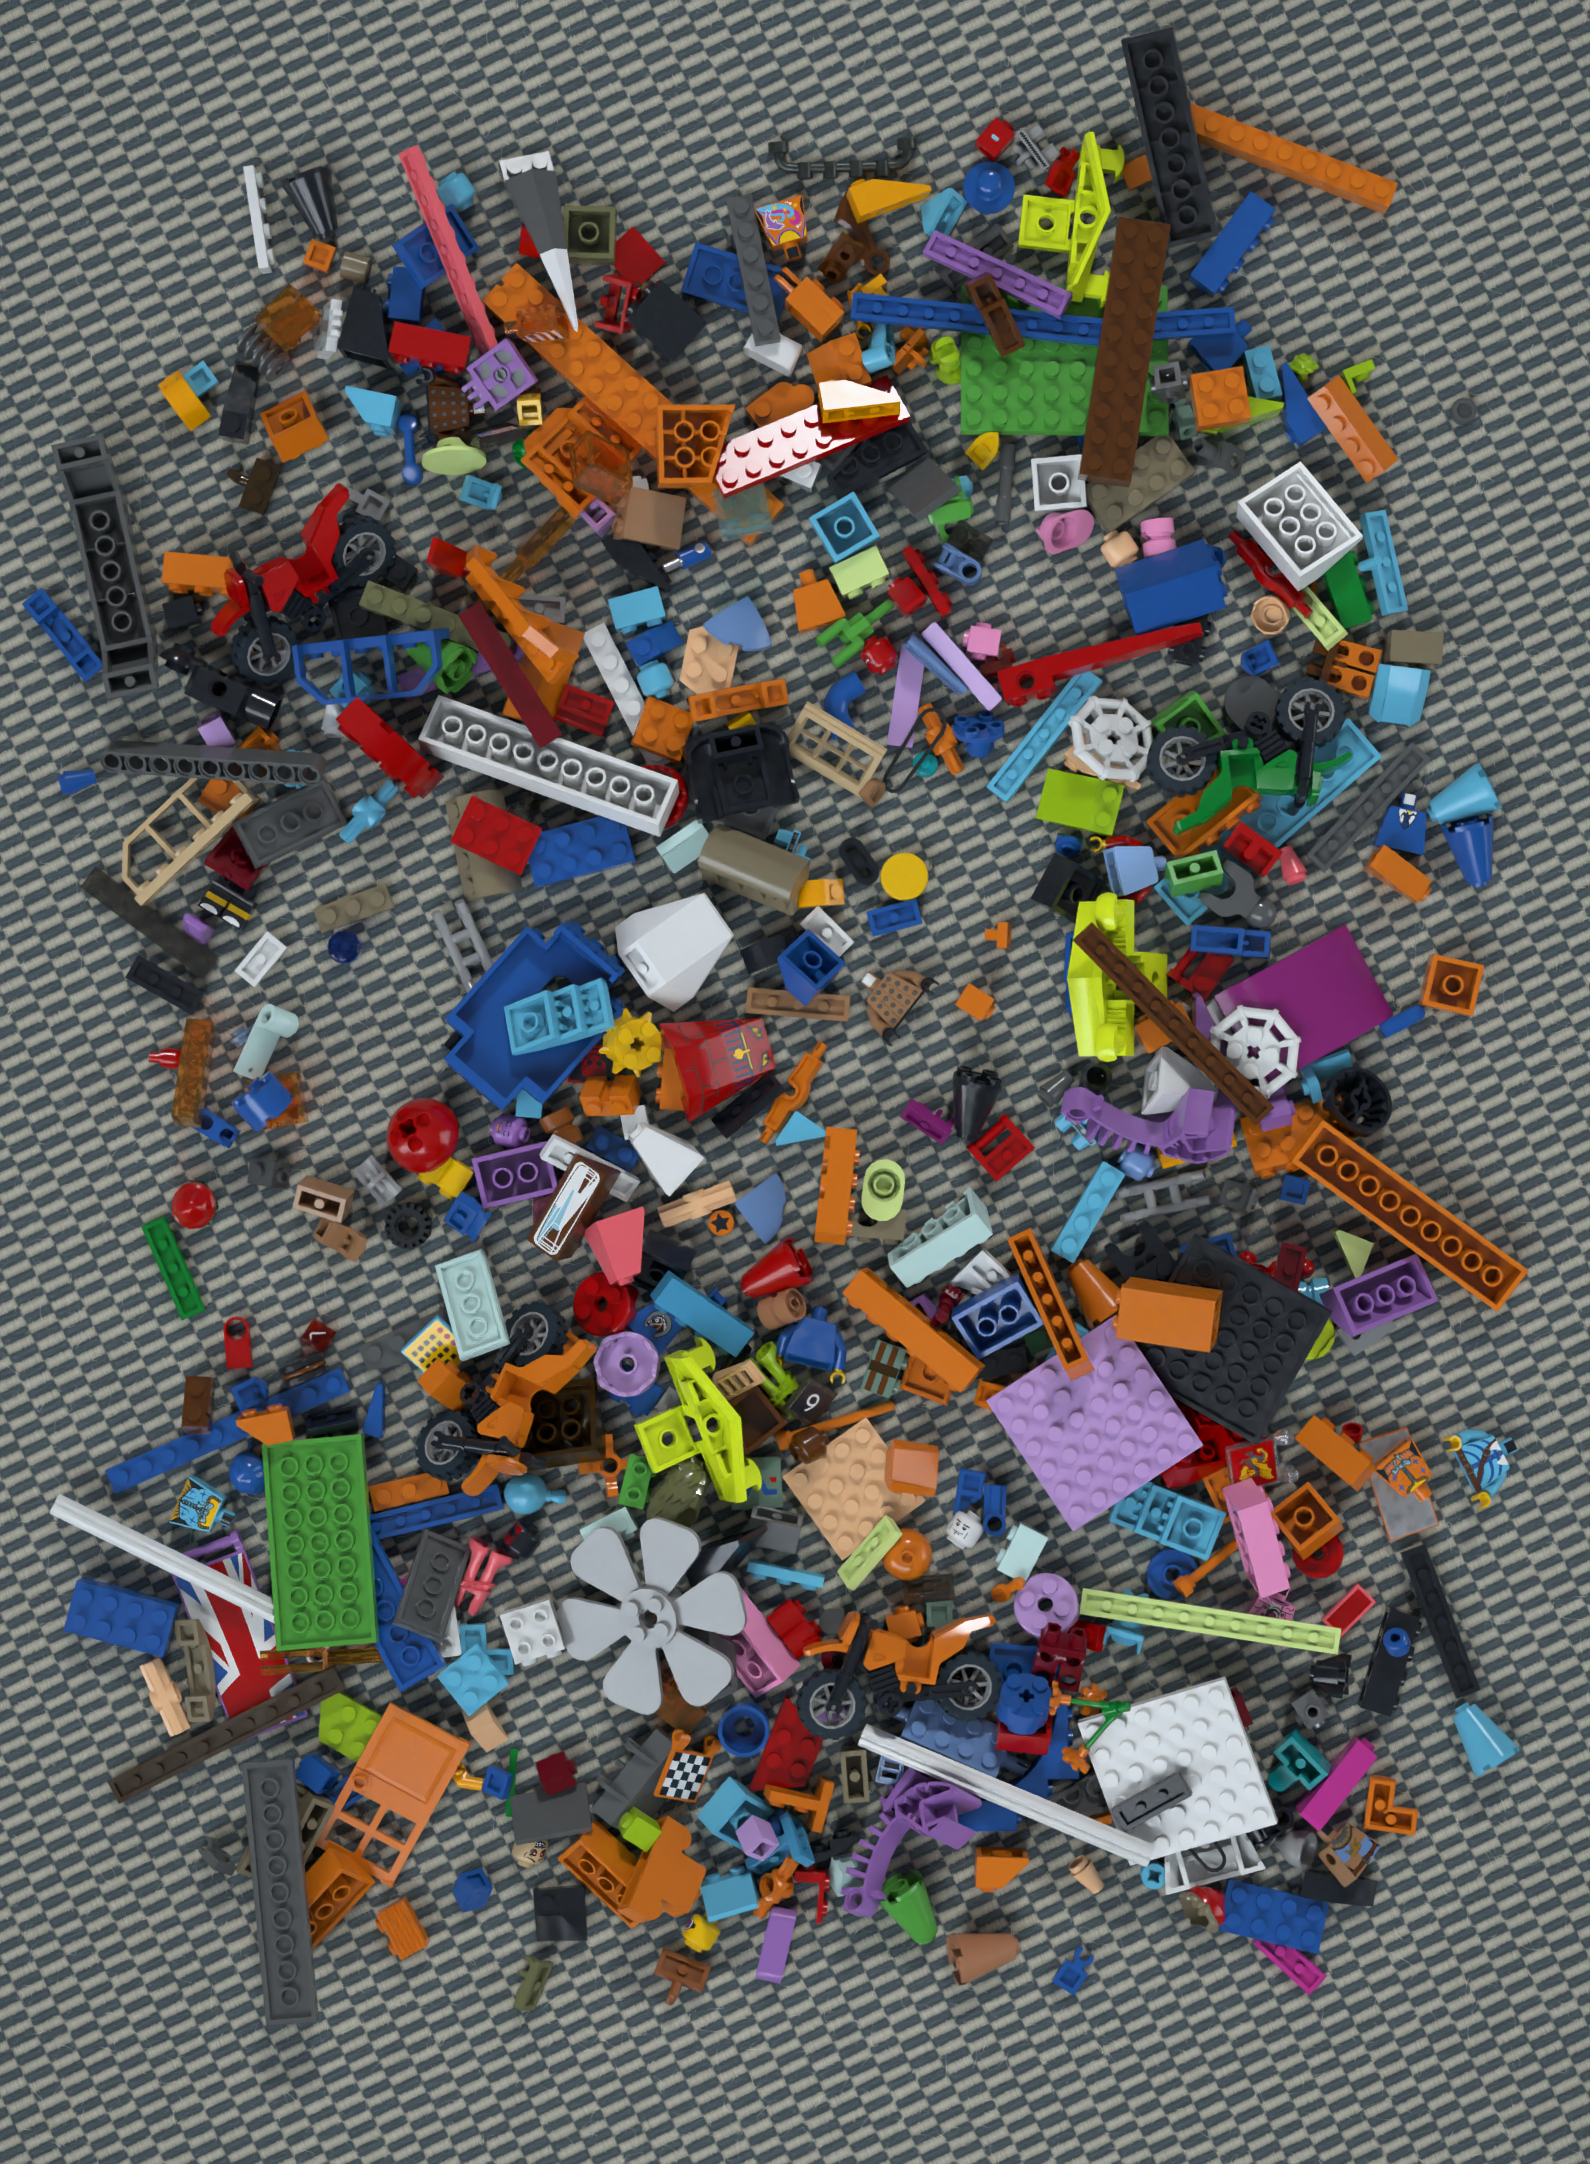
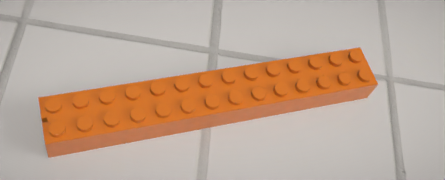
M515 263L501 279L503 286L501 287L496 284L482 300L485 308L510 331L516 333L521 341L583 397L586 396L657 463L656 408L657 405L673 404L578 318L577 332L574 331L562 303L518 263ZM550 304H551L552 306H554L555 308H557L560 312H559V313H556L553 309H551V308L548 307L547 305H550ZM540 306H543L544 308H546L547 310H549L552 314H547L544 310H542V309L539 308V307H540ZM530 308H535L536 310H538V311H539L540 313H542L543 315H538L537 313H535L534 311H532ZM521 310H526L533 316H528L527 314L522 316L519 313L523 312ZM554 330L555 332L559 333L563 338H558L555 334H553L550 331ZM543 332H546V333L550 334L554 339L551 340L550 338H548L546 335H544V334H542V333H543ZM533 334L540 335L545 339V341L540 340ZM525 336H527V337H529V338L531 337L532 339L536 340L537 342H532V341H530V340L527 342V341H524L523 339H526ZM712 480L711 484L685 488L750 548L785 510V505L762 484L726 499L723 498L714 480Z

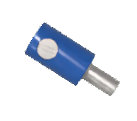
M702 539L675 553L676 558L663 564L662 567L666 573L679 566L685 570L712 556L711 550L707 542Z

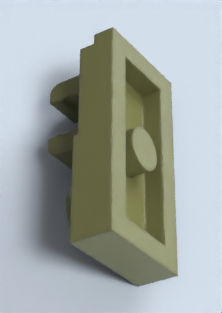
M525 1956L524 1960L530 1964L529 1970H519V1974L525 1980L518 1988L513 2007L520 2011L535 2010L554 1964L552 1961H541L534 1956Z

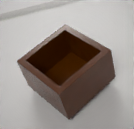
M759 1385L729 1401V1404L741 1417L743 1450L746 1456L787 1424V1420L773 1405Z

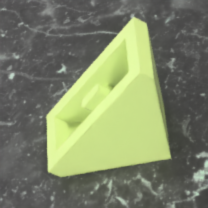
M1339 1229L1333 1230V1235L1352 1278L1361 1277L1374 1243Z

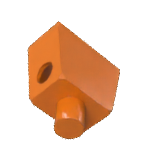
M813 569L798 573L802 587L794 589L793 594L799 634L833 624L841 618H846L845 612L828 579L817 582Z

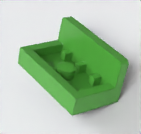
M643 1453V1456L629 1454L618 1503L621 1505L643 1509L644 1503H649L652 1488L648 1486L650 1478H655L656 1473H652L645 1453Z

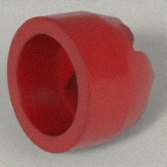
M1349 1422L1342 1427V1433L1344 1432L1355 1442L1354 1445L1361 1441L1363 1428L1360 1424Z

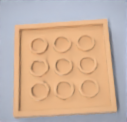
M867 1418L857 1422L829 1442L827 1454L823 1458L807 1465L801 1462L782 1476L841 1560L847 1558L858 1548L885 1515L893 1518L896 1523L926 1501L923 1496L909 1493L896 1494L889 1491L884 1481L888 1447Z

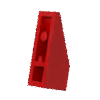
M432 538L426 563L435 573L463 581L465 574L469 575L470 570L466 567L468 552L439 538Z

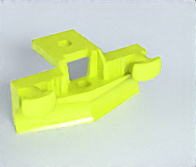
M1090 131L1084 135L1080 150L1075 200L1023 195L1017 248L1068 253L1065 290L1072 293L1071 301L1082 302L1083 297L1100 299L1099 308H1103L1109 272L1104 270L1103 275L1090 274L1101 231L1111 212L1103 173L1114 174L1113 184L1117 183L1124 171L1125 154L1122 146L1119 144L1117 150L1101 149L1096 143L1094 132ZM1084 213H1090L1094 217V222L1084 224L1080 216ZM1074 214L1073 231L1069 240L1070 216ZM1043 218L1050 219L1053 227L1049 230H1044L1040 227L1039 221Z
M1107 892L1099 895L1096 901L1079 902L1073 939L1092 922L1133 964H1136V967L1167 998V954L1134 952V900H1117L1115 893ZM1073 941L1067 982L1079 1057L1097 1056L1101 1061L1111 1062L1115 1061L1117 1056H1134L1135 1003L1123 991L1116 990V984Z
M696 1337L694 1341L697 1347L689 1351L678 1350L664 1357L682 1403L635 1424L634 1427L652 1473H658L701 1453L719 1500L733 1503L747 1501L746 1489L752 1487L756 1492L759 1491L762 1486V1477L755 1462L749 1457L744 1456L741 1417L702 1370L705 1368L710 1373L715 1370L714 1352L706 1340ZM687 1415L695 1419L702 1440L693 1441L684 1416ZM713 1417L717 1421V1428L710 1432L706 1424L708 1419ZM667 1431L673 1436V1441L669 1446H665L662 1443V1436Z

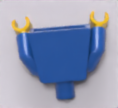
M814 1307L811 1318L804 1317L798 1322H793L779 1334L776 1342V1359L779 1361L780 1367L783 1366L785 1360L831 1371L829 1375L831 1383L833 1384L834 1375L839 1374L842 1376L841 1384L845 1382V1374L842 1369L845 1368L847 1349L842 1335L836 1331L835 1324L826 1322L828 1310L822 1307Z

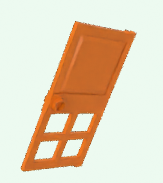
M390 1702L334 1804L335 1808L315 1845L325 1851L331 1847L347 1854L368 1874L378 1878L381 1883L393 1887L395 1879L467 1749L472 1744L468 1740L461 1737L458 1738ZM352 1790L380 1804L370 1825L342 1810ZM387 1809L416 1823L405 1843L377 1829ZM337 1818L365 1833L355 1852L326 1838ZM372 1837L400 1851L390 1871L361 1857Z

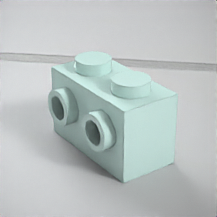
M623 1505L581 1526L579 1531L585 1540L595 1530L608 1526L618 1531L623 1540L626 1541L635 1536L634 1531L638 1529V1524L629 1506Z

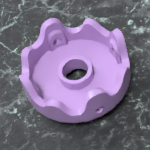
M621 1332L606 1337L601 1342L594 1357L597 1381L602 1388L617 1396L631 1397L644 1393L655 1383L659 1374L660 1358L657 1349L648 1338L633 1332ZM626 1357H631L635 1363L633 1370L630 1372H626L622 1368V1361Z
M1040 1573L1029 1577L1025 1587L1020 1591L1017 1590L1014 1598V1613L1017 1621L1026 1632L1037 1639L1040 1638L1041 1629H1045L1049 1622L1062 1626L1061 1633H1067L1079 1618L1080 1609L1075 1590L1067 1580L1056 1574ZM1048 1598L1052 1600L1053 1607L1050 1611L1042 1612L1039 1609V1603L1042 1599Z

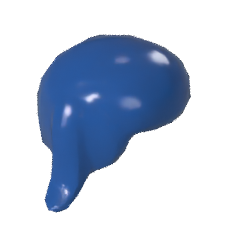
M250 1441L247 1449L235 1456L229 1467L228 1474L231 1484L237 1491L255 1495L265 1491L263 1459L252 1452L253 1442Z

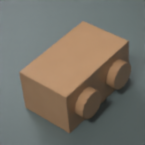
M306 1175L297 1185L292 1208L342 1223L350 1214L355 1190Z

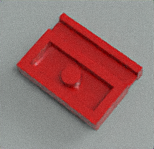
M566 684L554 719L603 737L615 702Z

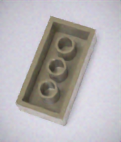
M1169 434L1168 436H1156L1136 450L1130 486L1122 487L1090 482L1085 486L1087 506L1106 533L1109 534L1114 530H1118L1189 480L1196 471Z

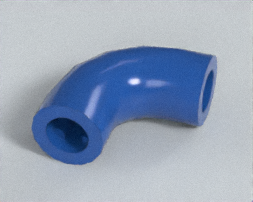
M854 670L842 676L830 687L823 704V711L853 729L856 727L848 713L849 705L854 699L866 693ZM831 732L830 735L833 740L840 738L839 736Z

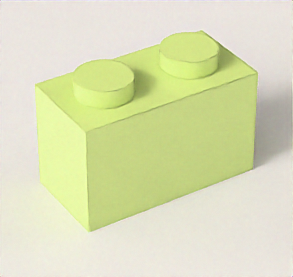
M877 546L829 567V571L842 599L847 596L849 600L863 594L862 589L868 586H872L873 589L885 584V578L889 577V572Z

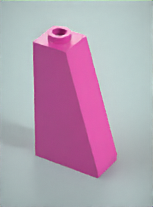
M1354 1736L1330 1763L1331 1768L1328 1775L1310 1791L1307 1789L1293 1804L1298 1813L1318 1831L1324 1827L1377 1759V1755L1373 1752L1376 1747L1365 1737L1359 1740Z

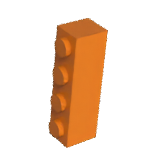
M1340 375L1307 398L1366 483L1399 460Z

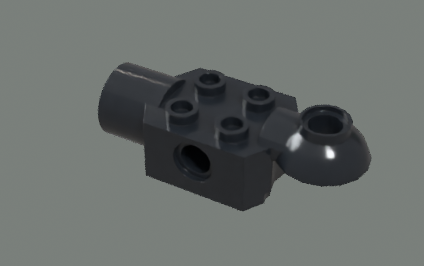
M176 642L173 647L164 650L159 655V657L166 660L165 667L186 676L189 670L192 671L184 694L266 730L272 727L282 704L281 696L255 685L250 687V683L232 675L231 679L226 678L227 673L211 665L208 666V662L195 657L196 651ZM226 686V693L223 696H219L220 689Z

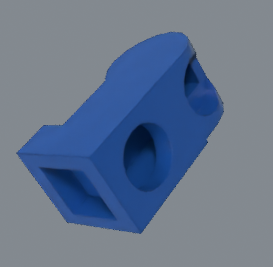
M203 1103L188 1124L211 1140H215L227 1148L232 1146L241 1132L236 1126L217 1115Z

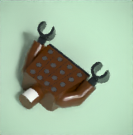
M428 368L417 370L422 372L425 378L424 380L416 379V383L419 385L429 383V385H426L428 431L419 435V438H427L428 443L421 446L422 449H428L433 445L437 446L438 441L447 437L463 438L467 431L472 429L471 417L486 416L485 404L475 410L473 405L477 401H469L467 398L470 395L469 392L464 393L461 389L463 384L446 375L432 373Z

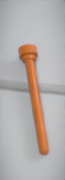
M887 1401L811 1426L819 1431L826 1432L861 1421L864 1418H871L894 1410L895 1404L892 1401ZM808 1427L792 1432L790 1430L784 1431V1429L777 1431L775 1436L780 1451L789 1449L792 1436Z
M1236 1538L1231 1540L1190 1575H1180L1173 1581L1174 1586L1183 1597L1187 1598L1193 1593V1588L1196 1587L1195 1583L1238 1549Z

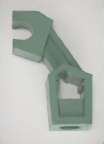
M1183 399L1173 403L1175 409H1171L1172 417L1180 441L1198 436L1191 406H1185Z

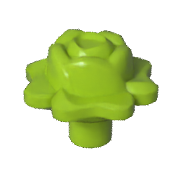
M1305 353L1296 355L1293 361L1288 363L1291 370L1297 374V379L1300 382L1307 381L1308 374L1313 373L1314 370L1319 368L1317 361Z

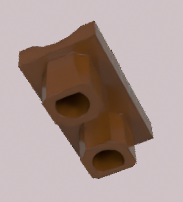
M842 231L818 266V270L832 282L840 283L863 250L864 244L853 240Z

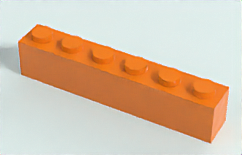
M1029 1228L1008 1238V1243L1064 1371L1071 1381L1094 1371L1095 1368L1033 1231Z
M868 1267L861 1269L842 1293L847 1297L846 1301L855 1309L860 1308L867 1314L866 1318L872 1324L883 1327L886 1330L885 1334L891 1340L902 1343L906 1347L905 1351L910 1356L921 1359L925 1363V1368L934 1375L939 1374L946 1380L944 1382L945 1385L952 1391H959L961 1393L967 1390L985 1367L983 1363L940 1327L938 1329L930 1323L931 1320Z

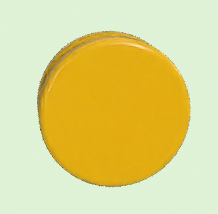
M895 854L882 867L880 875L881 885L884 891L895 900L908 901L915 899L922 894L927 886V867L914 854Z

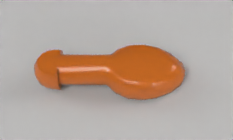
M1015 1577L1007 1584L999 1583L992 1588L991 1598L996 1602H1006L1011 1598L1013 1592L1022 1590L1026 1582L1022 1577Z

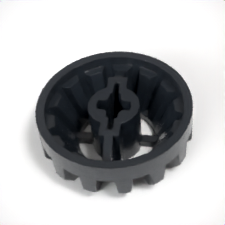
M1360 1067L1344 1068L1328 1080L1327 1086L1322 1090V1098L1325 1100L1322 1103V1108L1324 1111H1330L1331 1113L1327 1118L1330 1123L1336 1121L1339 1124L1337 1130L1341 1133L1348 1130L1350 1137H1369L1382 1128L1390 1119L1392 1113L1390 1093L1383 1081L1367 1069ZM1340 1093H1348L1341 1101L1335 1099ZM1359 1117H1364L1361 1123L1356 1124Z

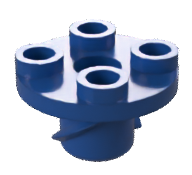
M982 162L974 166L966 175L963 192L967 203L975 211L983 215L996 214L1004 210L1011 203L1015 192V182L1010 171L1003 165L996 162Z
M980 711L978 715H960L954 718L953 735L958 740L967 743L963 747L967 748V753L973 757H985L990 754L991 750L994 749V741L1000 739L1005 732L1004 723L1000 719L993 717L991 711Z

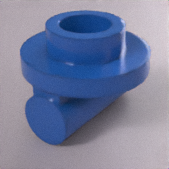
M1057 833L1055 849L1063 856H1076L1081 850L1083 838Z

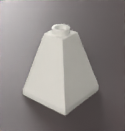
M1162 1046L1145 1068L1141 1114L1149 1115L1174 1111L1189 1088L1214 1091L1215 1102L1218 1087H1215L1214 1083L1201 1070L1169 1048Z
M644 1122L640 1124L635 1123L628 1131V1138L646 1168L669 1197L704 1159L689 1141Z

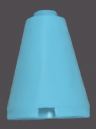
M1479 762L1470 767L1429 801L1431 807L1426 810L1433 822L1438 820L1441 825L1497 811L1502 808V805L1497 799L1496 793Z
M1466 1702L1455 1709L1457 1715L1453 1716L1472 1771L1476 1777L1520 1751L1518 1746L1475 1703L1470 1706Z

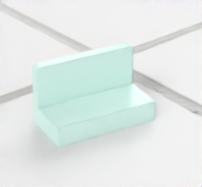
M696 819L658 845L656 849L671 871L677 873L699 858L709 834L702 823L698 824Z

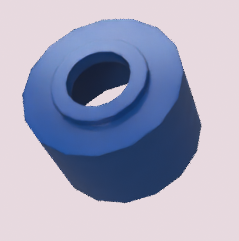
M738 1701L729 1705L723 1711L718 1725V1737L722 1746L729 1753L738 1757L752 1756L757 1754L766 1745L769 1738L770 1721L766 1712L758 1704L751 1701ZM742 1716L749 1717L754 1722V1730L750 1735L742 1736L736 1732L734 1724L738 1718Z

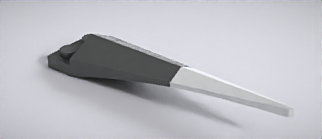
M549 151L499 160L498 166L505 190L541 257L574 331L577 332L578 321L556 171H554Z

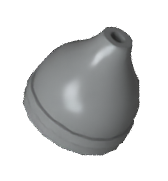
M1294 1830L1284 1836H1277L1275 1838L1274 1846L1280 1850L1284 1859L1290 1865L1306 1870L1313 1863L1318 1841L1316 1834L1312 1831Z

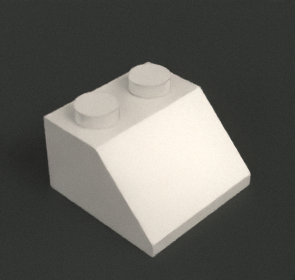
M1081 454L1031 459L1034 507L1037 514L1064 512L1087 507L1085 481L1077 480Z

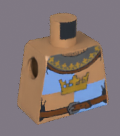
M1326 1823L1320 1831L1317 1830L1315 1832L1326 1843L1318 1853L1320 1859L1344 1887L1359 1877L1381 1847L1378 1842L1350 1823L1343 1824L1336 1831Z

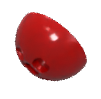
M419 1098L403 1104L392 1115L387 1127L386 1141L391 1156L402 1168L412 1173L424 1174L435 1171L448 1161L456 1148L459 1134L457 1119L453 1111L446 1104L435 1099Z

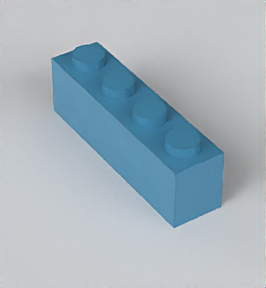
M669 1270L650 1294L655 1302L653 1306L663 1314L671 1313L675 1316L674 1320L684 1328L689 1325L696 1330L694 1334L697 1337H701L706 1341L708 1339L716 1344L714 1347L726 1356L730 1353L737 1357L754 1334L750 1325Z

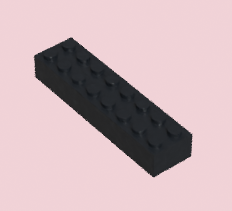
M1174 25L1122 38L1121 44L1161 223L1171 224L1167 248L1218 236V225Z

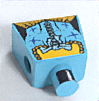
M192 1474L185 1483L169 1522L210 1532L214 1529L216 1522L230 1528L236 1513L223 1508L227 1499L226 1495Z

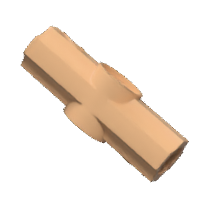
M729 1180L705 1190L702 1188L683 1195L681 1199L659 1206L657 1209L664 1228L688 1219L693 1220L712 1213V1210L736 1202L737 1199Z
M157 1657L140 1665L139 1667L150 1690L149 1697L154 1709L160 1712L170 1737L191 1728V1723L188 1722L187 1714L181 1703L182 1696L177 1684L171 1680L162 1658Z

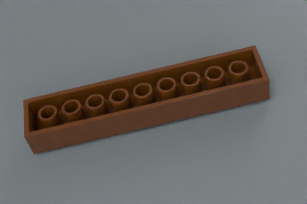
M1126 217L1118 218L1077 480L1122 487L1130 486L1171 224Z

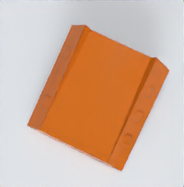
M892 1439L886 1454L884 1480L889 1491L896 1494L909 1493L923 1497H934L937 1489L938 1446Z

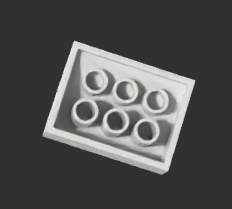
M1301 461L1237 503L1236 517L1297 591L1320 578L1363 539V535Z

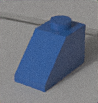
M669 621L628 641L626 646L640 668L681 646L684 642L672 621Z

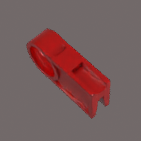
M232 1317L226 1321L223 1327L227 1369L253 1367L251 1328L249 1322L243 1317ZM233 1320L242 1321L246 1327V1333L240 1339H235L228 1333V1325Z

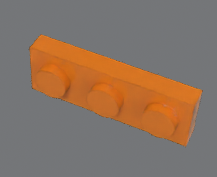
M426 1472L369 1486L375 1512L450 1494L448 1481L439 1480Z

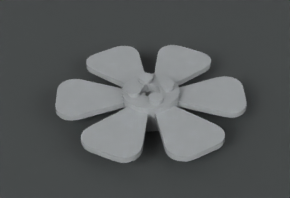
M654 1517L647 1520L640 1529L646 1582L641 1585L620 1533L608 1526L600 1527L592 1532L574 1550L571 1555V1567L575 1575L618 1599L622 1602V1605L617 1607L580 1597H571L563 1601L559 1606L558 1620L568 1653L575 1659L586 1661L626 1635L631 1642L606 1674L603 1680V1689L608 1699L615 1704L640 1714L648 1715L656 1712L663 1703L664 1694L658 1648L662 1646L684 1700L694 1706L707 1704L733 1679V1664L726 1655L685 1633L683 1630L686 1626L729 1636L740 1633L746 1627L748 1619L738 1580L731 1573L718 1571L682 1594L676 1588V1585L701 1552L700 1538L689 1527L665 1518Z

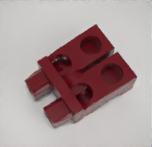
M1049 1622L1045 1629H1041L1035 1656L1030 1667V1674L1037 1676V1672L1049 1674L1046 1680L1048 1681V1686L1052 1688V1682L1056 1673V1681L1059 1682L1058 1687L1060 1690L1078 1693L1087 1650L1085 1629L1074 1627L1071 1630V1634L1061 1633L1062 1626ZM1061 1678H1073L1075 1679V1682L1065 1683L1064 1681H1062Z

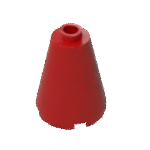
M790 1236L783 1239L741 1276L740 1288L745 1296L749 1295L754 1299L788 1288L808 1285L814 1281L813 1278H809L813 1274L809 1260L802 1248L799 1250L795 1248L793 1244L797 1243V1241Z

